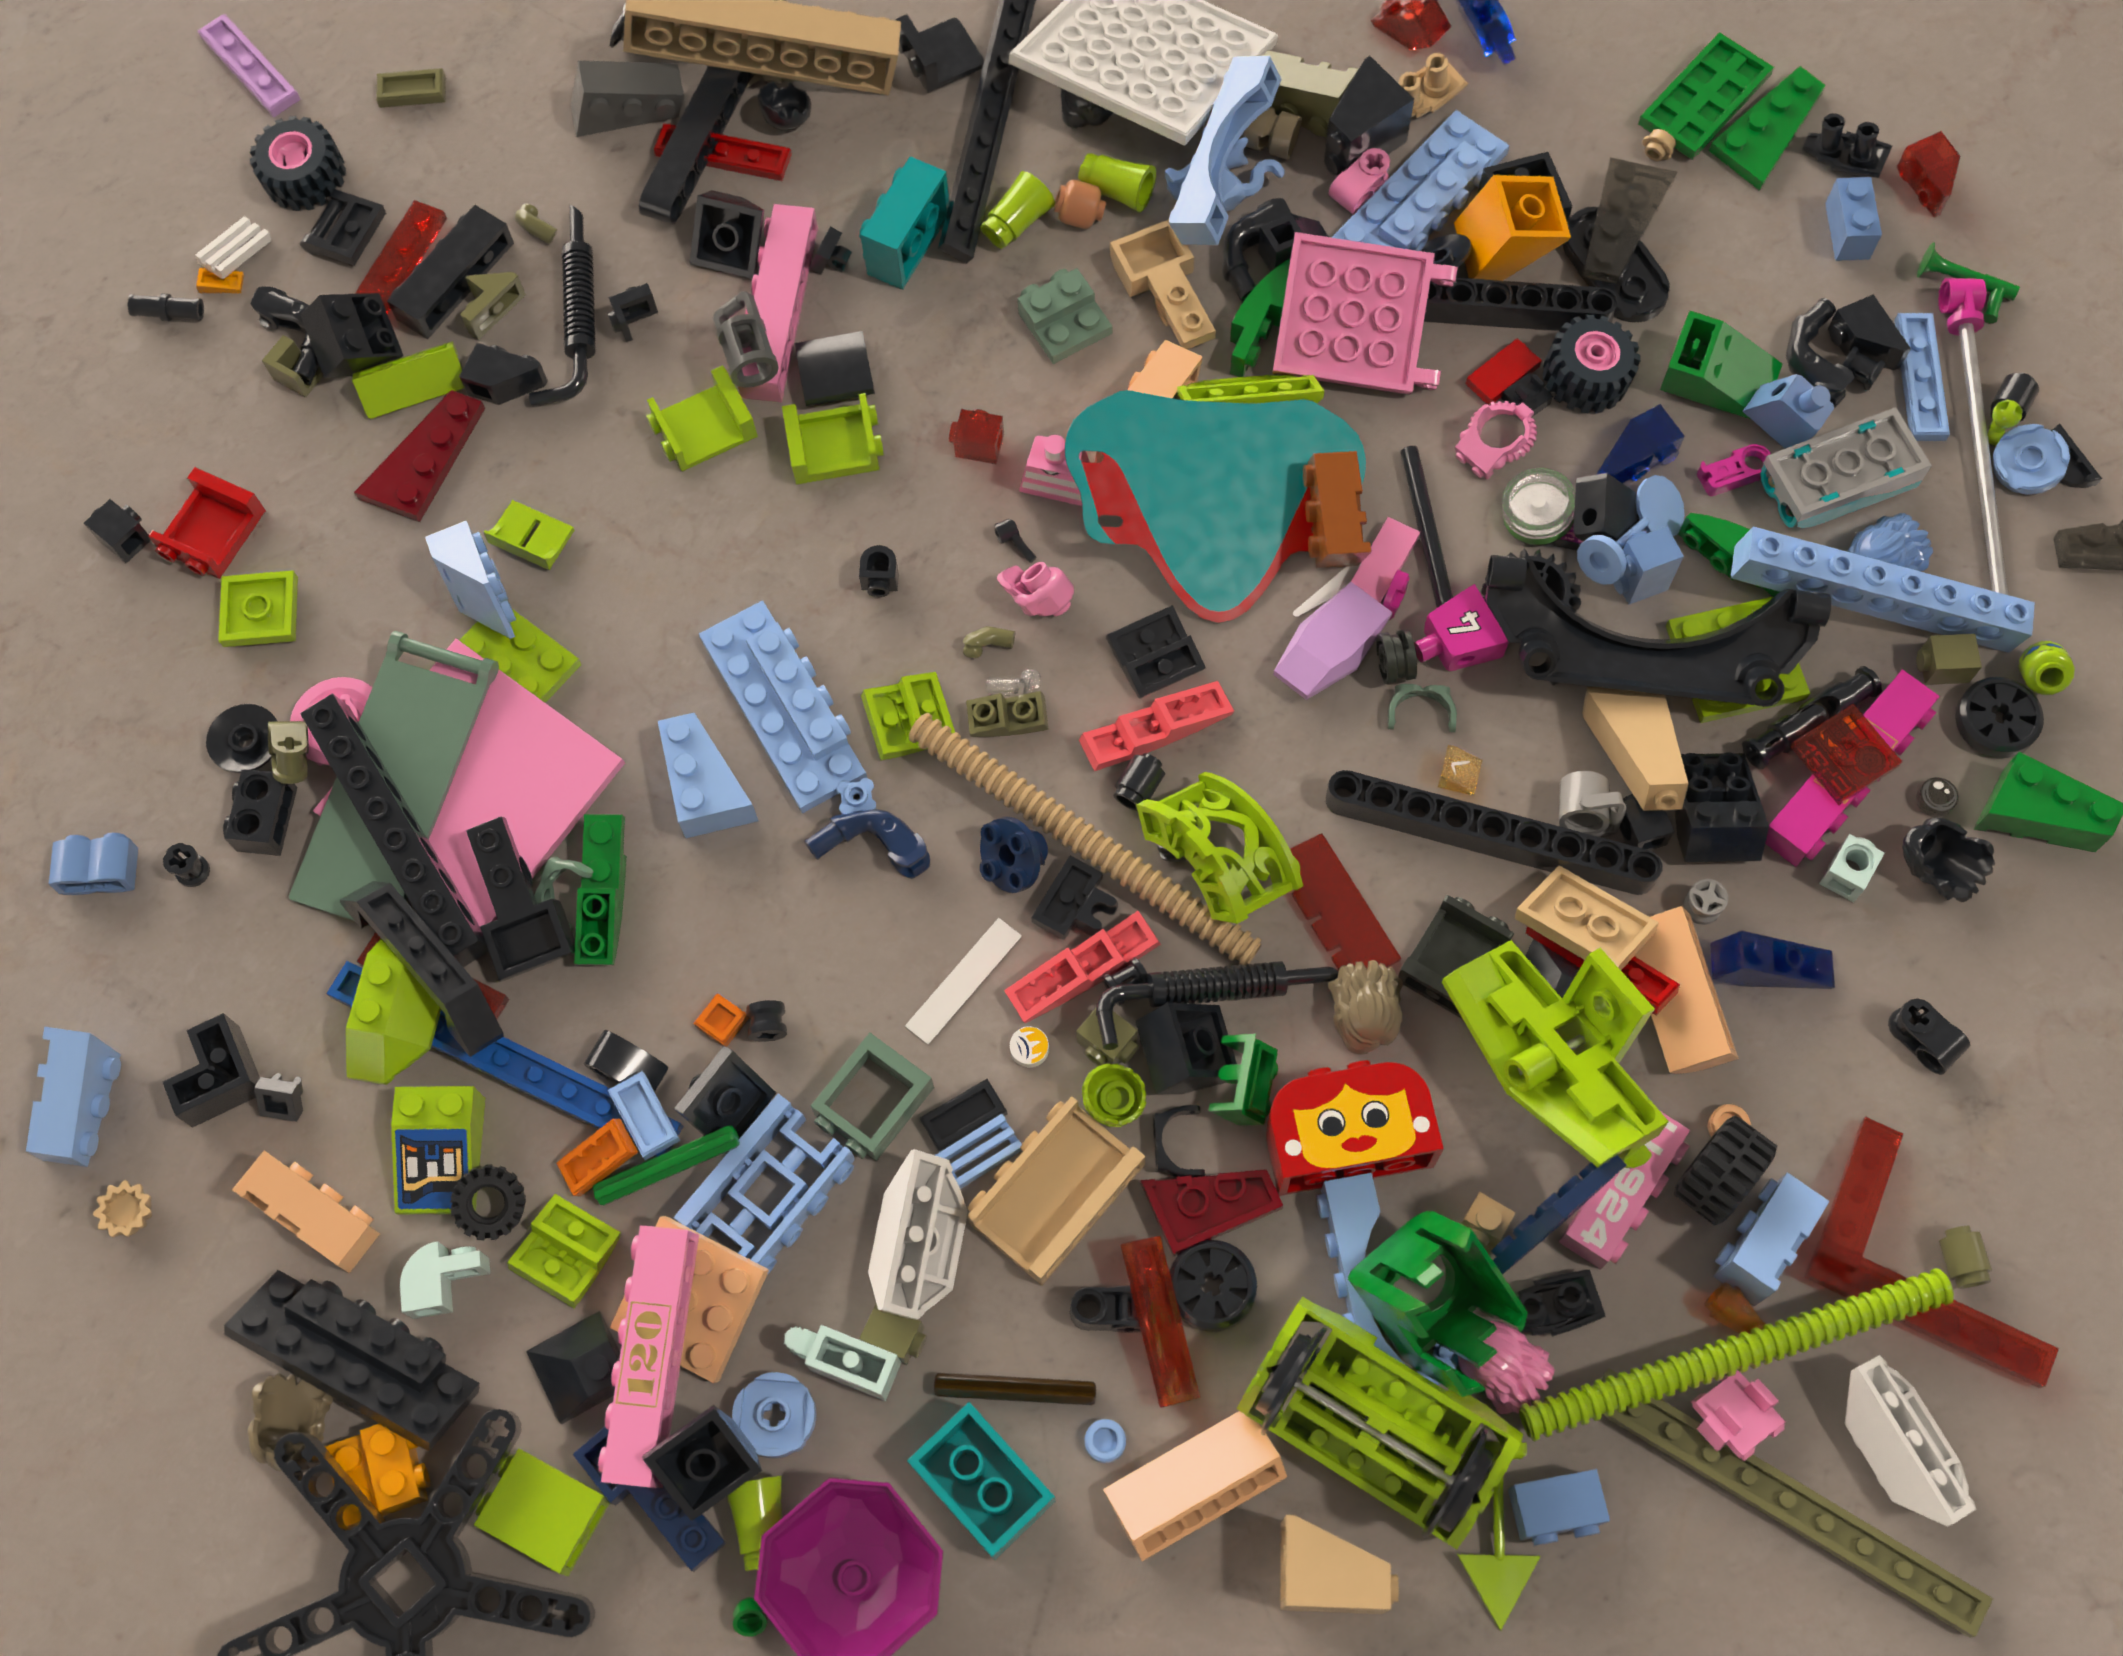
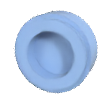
M1109 1419L1098 1420L1086 1432L1085 1447L1090 1457L1095 1461L1111 1463L1119 1459L1126 1447V1435L1123 1428L1115 1421Z

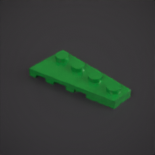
M1799 66L1712 141L1708 151L1760 191L1785 149L1792 142L1801 124L1804 123L1822 95L1826 85Z

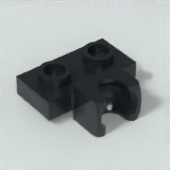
M1070 855L1032 915L1031 920L1032 923L1063 940L1066 939L1074 925H1076L1077 929L1093 936L1102 930L1101 921L1093 915L1097 912L1115 915L1118 909V902L1113 896L1097 888L1103 879L1102 872Z

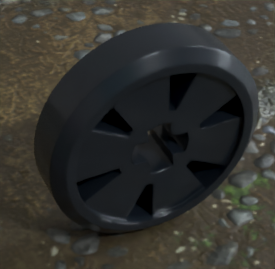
M1989 677L1975 682L1962 695L1956 706L1955 721L1963 739L1976 751L1991 757L2009 758L2015 756L2018 752L2023 753L2037 740L2043 729L2044 714L2039 700L2026 686L2005 677ZM1997 711L2004 714L2002 717L2004 721L2002 723L1995 720V713Z
M1205 1240L1184 1249L1174 1260L1168 1275V1296L1176 1314L1191 1327L1207 1332L1224 1331L1239 1324L1250 1312L1257 1293L1256 1273L1248 1257L1234 1245L1220 1240ZM1211 1275L1213 1280L1220 1278L1223 1283L1219 1286V1295L1212 1296L1211 1291L1206 1294L1201 1288L1205 1286V1277Z

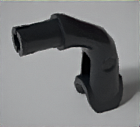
M1283 198L1270 199L1259 205L1257 211L1246 215L1229 229L1224 239L1222 274L1225 281L1232 284L1242 303L1256 287L1248 272L1249 265L1245 261L1242 252L1249 247L1259 244L1260 226L1291 214Z
M269 286L258 287L251 299V306L259 314V321L263 327L271 330L284 327L305 333L304 341L300 346L301 354L293 371L300 375L305 385H311L320 365L300 316L309 305L287 296L286 292Z
M1821 298L1804 315H1798L1792 322L1786 359L1789 370L1793 375H1801L1814 387L1817 385L1826 387L1830 393V402L1836 408L1845 398V389L1853 381L1854 375L1850 369L1838 363L1833 365L1809 346L1811 340L1818 335L1819 329L1836 312V307L1830 300Z

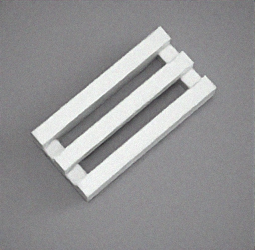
M244 216L195 256L199 265L224 279L272 240L267 230L261 231L260 226L256 223L251 225L250 220Z

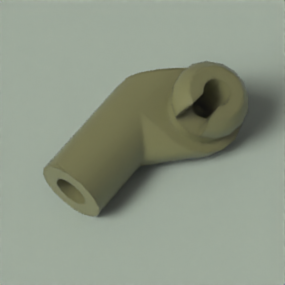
M529 203L523 204L521 209L515 213L516 222L530 234L550 244L557 233V229L537 218L538 210L535 206Z
M991 626L982 627L964 637L962 642L965 644L963 654L970 658H979L983 653L982 648L987 645L1012 649L1015 641V631Z

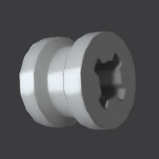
M1702 879L1692 886L1683 901V907L1690 913L1694 923L1701 925L1711 924L1718 919L1727 906L1728 894L1724 886L1718 881Z

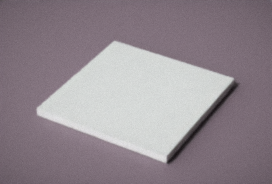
M1064 0L1010 52L1008 63L1185 146L1209 120L1213 111L1214 101L1218 98L1224 82V76L1229 70L1233 57L1263 56L1267 50L1271 51L1274 48L1278 35L1203 0Z

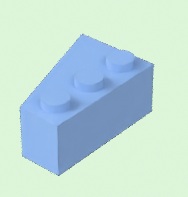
M689 713L659 720L658 726L677 820L685 838L758 822L759 820L751 801L696 714Z
M44 1027L43 1039L50 1040L47 1064H39L37 1077H44L41 1102L33 1101L26 1152L42 1161L88 1167L90 1157L95 1154L98 1147V1130L101 1120L107 1115L109 1110V1093L113 1080H116L120 1073L121 1054L91 1033Z
M1788 1172L1778 1181L1771 1178L1757 1197L1763 1201L1757 1212L1754 1213L1749 1210L1737 1226L1736 1230L1742 1234L1735 1245L1728 1242L1715 1259V1262L1720 1267L1713 1277L1754 1306L1776 1292L1781 1284L1778 1278L1787 1265L1789 1267L1792 1265L1797 1257L1796 1251L1803 1240L1809 1237L1830 1202Z

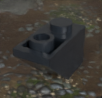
M1289 214L1260 226L1258 252L1269 270L1272 271L1291 258L1295 232L1329 237L1320 222Z
M476 343L459 376L469 396L498 405L543 388L548 382L541 363L534 357L529 355L519 356L507 352L500 346H487Z

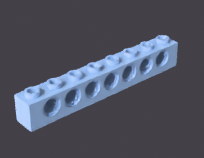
M1754 526L1734 546L1731 579L1780 592L1786 589L1827 593L1831 596L1832 606L1940 635L1975 634L1978 645L2008 653L2031 637L2033 633L2035 602Z

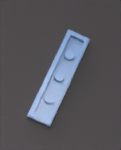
M1898 313L1894 320L1895 326L1911 348L1901 366L1908 427L1917 441H1946L1950 431L1933 313Z

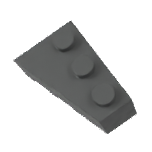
M578 60L571 99V111L576 137L678 118L684 98L678 63Z

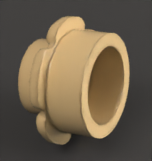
M1655 129L1649 136L1643 138L1642 144L1646 147L1644 152L1648 158L1654 161H1661L1662 159L1668 160L1671 158L1676 142L1668 132Z

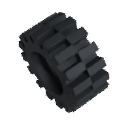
M493 1164L480 1168L479 1166L475 1167L465 1174L456 1185L450 1201V1211L456 1220V1226L458 1228L461 1227L465 1231V1235L469 1237L471 1235L476 1236L477 1240L484 1241L485 1238H491L492 1241L498 1239L499 1236L509 1234L520 1222L526 1204L524 1187L522 1182L520 1183L517 1180L518 1176L513 1172L506 1171L505 1167H493ZM492 1187L500 1191L504 1197L503 1210L498 1215L489 1218L477 1214L473 1208L472 1200L478 1190Z

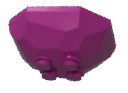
M829 1478L762 1535L754 1599L797 1656H892L938 1615L944 1551L890 1483Z

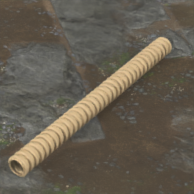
M925 713L916 720L909 733V740L912 743L919 742L918 746L921 749L928 748V753L931 756L938 755L937 759L940 762L947 761V767L950 769L957 768L956 772L959 775L966 774V780L969 782L976 781L975 785L978 788L985 787V793L988 795L995 794L994 798L997 801L1004 800V806L1007 808L1014 807L1013 811L1016 814L1023 813V818L1026 821L1032 819L1035 827L1042 826V831L1045 834L1051 832L1052 838L1056 841L1061 839L1064 847L1070 845L1072 847L1071 851L1075 854L1080 852L1083 860L1089 858L1092 866L1096 867L1099 865L1101 867L1102 873H1111L1110 878L1121 880V886H1130V892L1133 894L1136 892L1140 893V899H1149V904L1152 907L1159 906V912L1162 914L1168 912L1170 914L1169 918L1171 920L1178 919L1181 927L1186 925L1190 927V933L1194 934L1197 932L1200 934V940H1209V946L1213 948L1216 945L1219 947V953H1228L1231 961L1236 959L1239 961L1238 965L1244 964L1246 966L1254 958L1261 947L1262 939L1259 937L1253 939L1251 937L1252 933L1249 930L1243 932L1240 924L1234 926L1229 922L1212 919L1208 905H1203L1201 903L1202 899L1199 896L1193 898L1190 890L1185 892L1181 890L1182 885L1179 883L1174 885L1171 877L1164 878L1162 877V871H1153V865L1150 863L1143 864V858L1140 856L1134 858L1131 850L1124 851V846L1121 843L1115 845L1112 837L1105 838L1104 832L1101 830L1096 832L1093 824H1084V818H1076L1075 812L1072 810L1065 811V805L1062 803L1059 805L1055 804L1056 799L1053 797L1046 798V792L1043 790L1037 792V787L1034 784L1027 785V780L1024 777L1018 779V774L1015 771L1009 773L1006 765L999 766L996 758L990 760L987 752L980 753V749L976 745L971 747L968 739L961 740V736L957 732L952 734L949 726L942 727V722L938 719L933 721L931 714Z

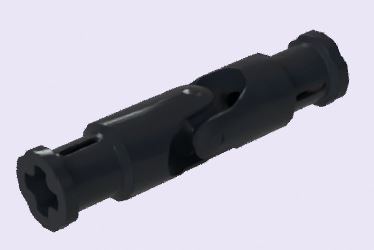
M1866 666L1859 667L1855 671V675L1843 683L1836 682L1807 700L1796 711L1797 713L1780 717L1769 724L1767 731L1758 737L1744 740L1742 747L1746 758L1753 766L1758 769H1764L1768 766L1769 760L1782 752L1789 753L1795 749L1796 745L1806 740L1810 733H1819L1823 728L1843 715L1852 713L1857 709L1858 703L1867 697H1877L1882 693V683L1872 669ZM1812 703H1820V704H1822V705L1827 709V712H1828V714H1829V719L1827 720V722H1826V717H1827L1826 710H1825L1822 706H1820V705H1815V704H1812ZM1770 743L1771 746L1766 748L1765 745Z

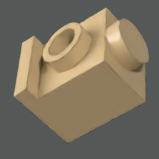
M1479 1192L1461 1224L1473 1230L1490 1256L1492 1254L1491 1250L1500 1242L1515 1212Z

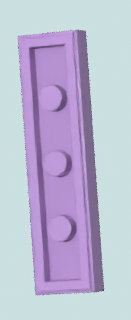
M225 13L198 30L201 39L273 117H276L301 100L297 91Z

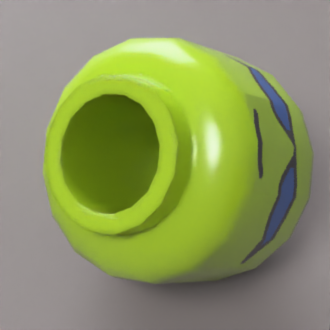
M2039 641L2031 644L2023 651L2019 659L2021 676L2026 685L2035 693L2041 695L2057 694L2066 689L2074 678L2075 667L2067 650L2058 643Z

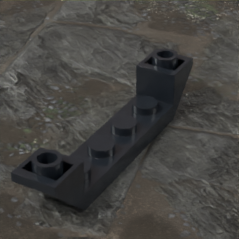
M372 881L340 899L341 905L362 929L370 924L444 1011L449 1033L470 1057L504 1037L503 1031L479 985L391 883Z

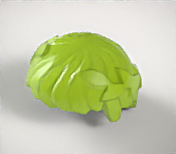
M1103 1064L1089 1072L1083 1082L1082 1097L1084 1107L1099 1123L1109 1127H1122L1135 1121L1142 1114L1146 1106L1145 1084L1141 1077L1133 1072V1069L1124 1068L1123 1065Z

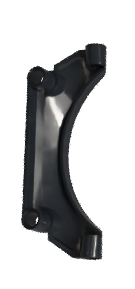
M1491 555L1486 579L1485 599L1508 641L1520 643L1519 660L1526 674L1532 679L1763 707L1775 705L1782 699L1784 684L1779 675H1789L1816 643L1820 627L1826 626L1831 612L1830 594L1786 589L1774 596L1758 610L1724 628L1687 638L1647 639L1608 630L1573 611L1545 583L1532 559ZM1537 652L1547 654L1546 661L1539 666L1529 665V659L1533 654ZM1771 679V684L1767 690L1755 692V687L1759 681Z

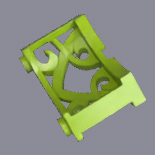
M1203 772L1198 775V782L1160 801L1146 799L1136 804L1145 840L1164 847L1177 859L1184 856L1194 867L1195 871L1191 875L1198 884L1208 905L1211 918L1214 920L1238 924L1248 919V914L1292 890H1298L1303 887L1300 864L1292 855L1288 844L1273 820L1249 794L1224 777ZM1210 821L1231 824L1243 831L1245 840L1243 858L1231 849L1213 846L1208 839L1211 830ZM1270 875L1272 885L1263 889L1258 879L1266 881ZM1247 886L1252 896L1243 900L1241 892Z

